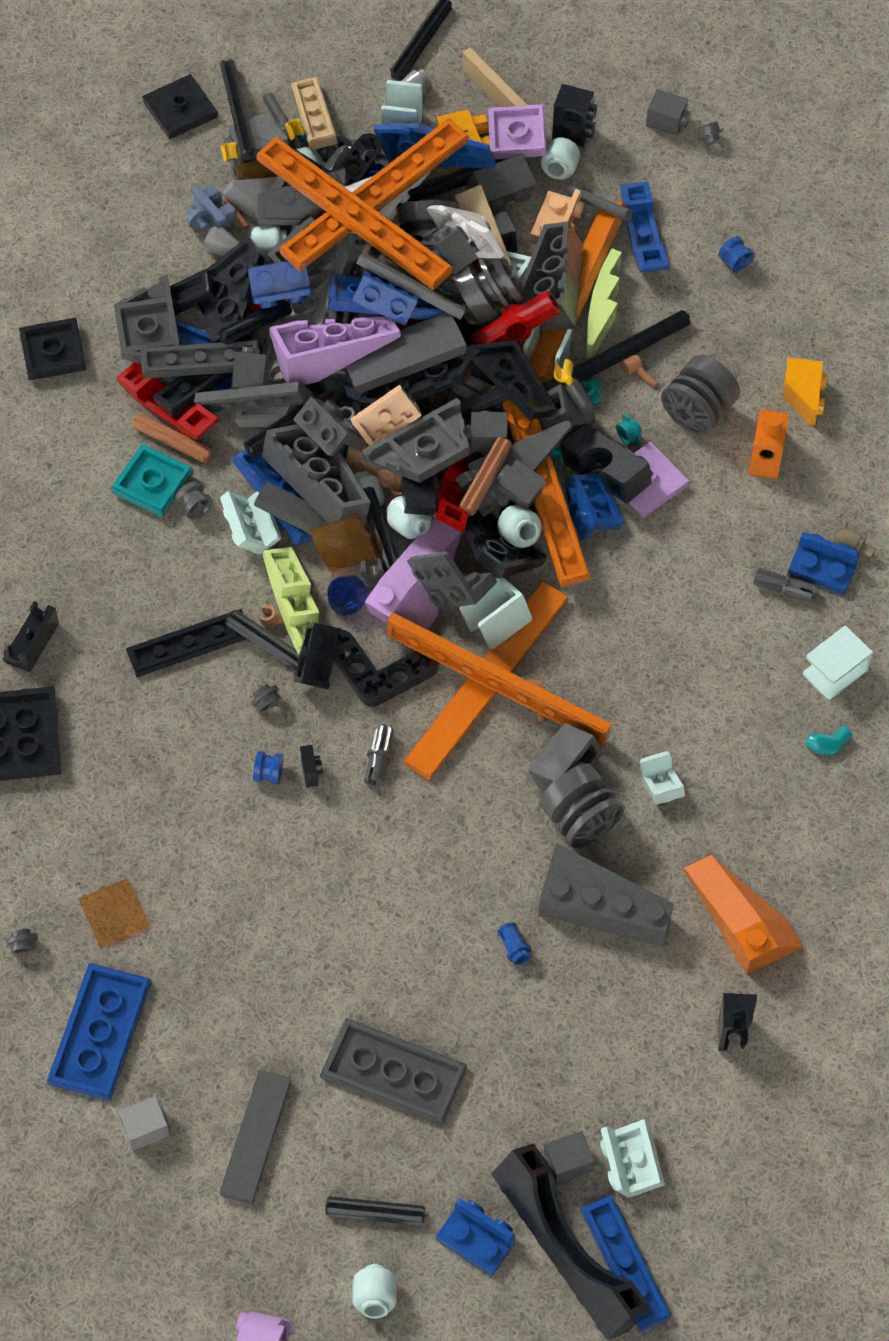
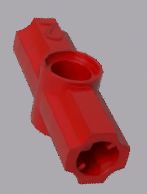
M545 291L523 305L512 304L507 306L502 312V317L474 332L472 337L475 344L511 340L521 343L530 337L532 329L559 315L561 310L552 293Z

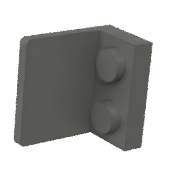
M446 551L413 556L407 560L414 577L421 582L428 593L430 601L438 609L475 605L498 582L492 572L482 574L474 572L468 576H463Z

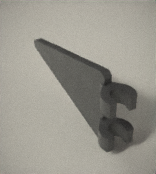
M569 421L561 422L511 445L512 449L477 509L483 517L491 513L497 504L504 508L511 501L498 491L500 481L497 477L507 464L512 466L517 459L536 472L571 430L572 425ZM487 455L470 462L468 465L470 471L464 472L456 478L458 486L464 494L468 491Z

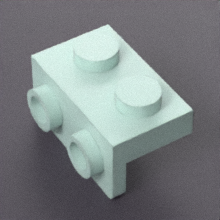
M230 491L226 492L220 497L224 508L223 514L230 524L233 533L232 539L238 547L262 554L264 550L269 549L281 540L274 516L254 506V502L259 494L258 491L248 499Z
M643 1119L616 1130L608 1126L601 1128L603 1139L600 1141V1146L604 1156L609 1160L611 1171L608 1172V1178L615 1191L629 1198L665 1185L648 1121Z

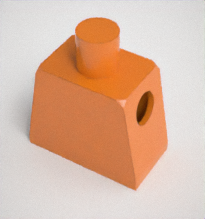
M765 409L760 410L748 474L778 479L789 414ZM762 450L772 451V457H763Z

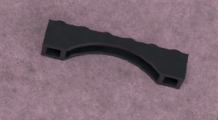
M535 1144L512 1150L491 1173L501 1191L507 1196L518 1212L519 1217L528 1226L537 1239L538 1244L549 1256L559 1274L563 1276L578 1301L584 1306L607 1341L629 1332L651 1310V1307L631 1280L617 1276L602 1267L578 1243L568 1227L559 1206L553 1170Z

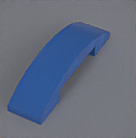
M648 181L621 184V199L628 209L633 212L632 218L629 221L625 220L631 250L640 273L668 270L669 263L664 244H661Z

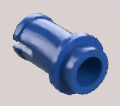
M509 922L499 928L500 930H497V934L508 951V960L513 962L514 965H521L529 961L532 951L531 946L525 944L516 923Z

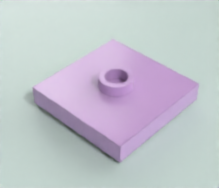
M544 104L488 108L489 143L494 159H507L523 154L524 157L547 156Z
M651 441L634 453L637 456L644 457L650 465L652 484L629 502L643 518L689 486V480Z

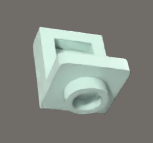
M668 751L640 760L642 783L655 805L685 796L684 786L673 770L672 757Z

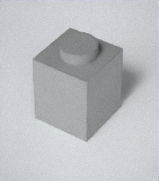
M156 1096L118 1111L132 1151L170 1136L167 1126L173 1123L166 1105L159 1106Z

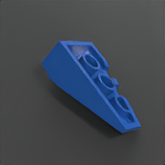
M390 122L375 125L373 130L380 139L381 147L390 164L435 128L417 122ZM469 139L464 146L436 167L495 168L496 162L488 144Z

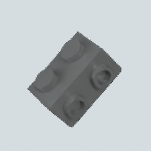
M310 397L294 417V421L329 456H334L343 444L359 450L365 442L351 420L348 418L344 419L339 414L342 410L330 400L323 402Z

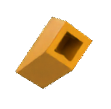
M788 357L783 398L809 425H815L817 415L823 416L825 398L820 397V391H825L827 374L822 373L823 361Z

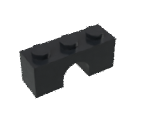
M586 423L560 443L563 463L580 475L589 474L598 468H604L602 472L605 490L626 504L652 484L650 465L644 457L635 455L627 450L623 444L614 442L606 437L602 431L594 429Z

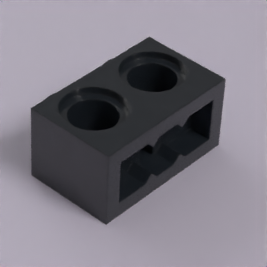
M565 84L561 85L554 103L552 140L566 138L573 141L577 146L584 148L587 138H593L596 122L592 121L595 119L598 107L597 104H594L593 91Z

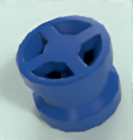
M736 236L724 243L719 250L718 256L722 261L729 263V268L734 273H738L751 264L755 253L751 248H746L744 241L739 236Z
M258 751L254 763L253 781L269 780L272 784L279 785L284 755L276 753L274 756H270L264 751Z

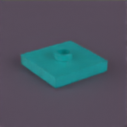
M141 444L111 486V493L163 518L175 501L177 492L187 484L194 474L193 468Z

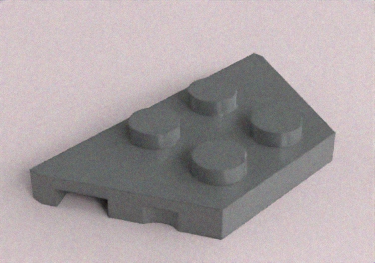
M168 275L161 276L159 283L149 289L143 287L136 291L133 296L124 298L114 304L122 359L141 363L140 348L180 345Z
M456 398L362 450V459L364 462L420 483L468 456L469 445L461 414L460 400Z

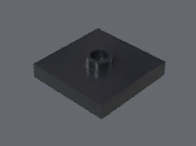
M191 74L142 96L143 103L169 140L218 117L216 108Z
M76 317L19 328L29 381L87 370Z

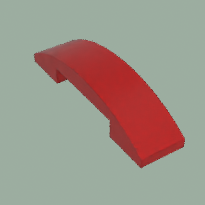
M132 363L116 377L118 383L140 405L165 425L189 438L198 440L219 422L218 417L198 403L195 406L191 405L172 419L154 403L153 396L166 386L159 382L158 378H143L141 363Z
M465 457L445 468L436 494V510L433 516L438 521L460 532L464 531L469 514L460 508V503L465 494L459 488V484L456 481L459 475L470 471L466 463L468 459Z

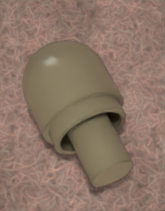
M842 529L834 537V543L846 544L859 551L860 555L871 559L875 553L876 548L865 544L866 538L851 529Z

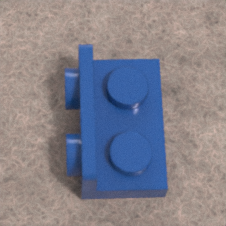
M288 261L247 268L253 303L260 304L261 308L278 306L277 300L288 298L289 303L306 301V295L312 294L307 267L299 272Z
M365 269L360 284L353 296V301L402 325H406L419 297Z
M602 474L573 475L565 485V491L570 509L569 513L581 540H587L594 530L619 529L622 526L624 520L613 496L605 490Z
M802 532L799 546L788 569V574L845 595L857 566L859 551L846 544H837L826 540L818 534Z
M458 1198L454 1211L436 1235V1240L492 1277L515 1245L513 1229L505 1221L498 1218L493 1220L485 1215L484 1209L472 1200L466 1202Z

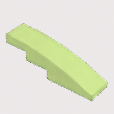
M612 248L599 272L592 293L587 322V360L595 356L617 316L618 303L614 302L619 291L620 277L616 275L620 270L622 252Z
M292 547L264 550L263 559L279 611L297 654L300 655L307 622L319 623L320 612L310 595L311 583Z

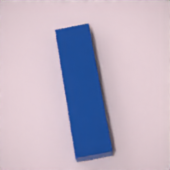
M612 1195L582 1207L580 1212L609 1271L617 1276L631 1280L651 1307V1310L636 1324L639 1332L669 1320L671 1314Z

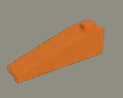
M710 855L684 867V872L746 975L803 948L802 943L787 919L714 856Z

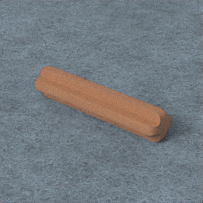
M141 413L137 414L132 422V426L136 430L203 464H206L212 456V450L209 447Z
M503 437L496 439L460 503V508L467 511L468 515L472 516L476 513L512 449L510 440Z

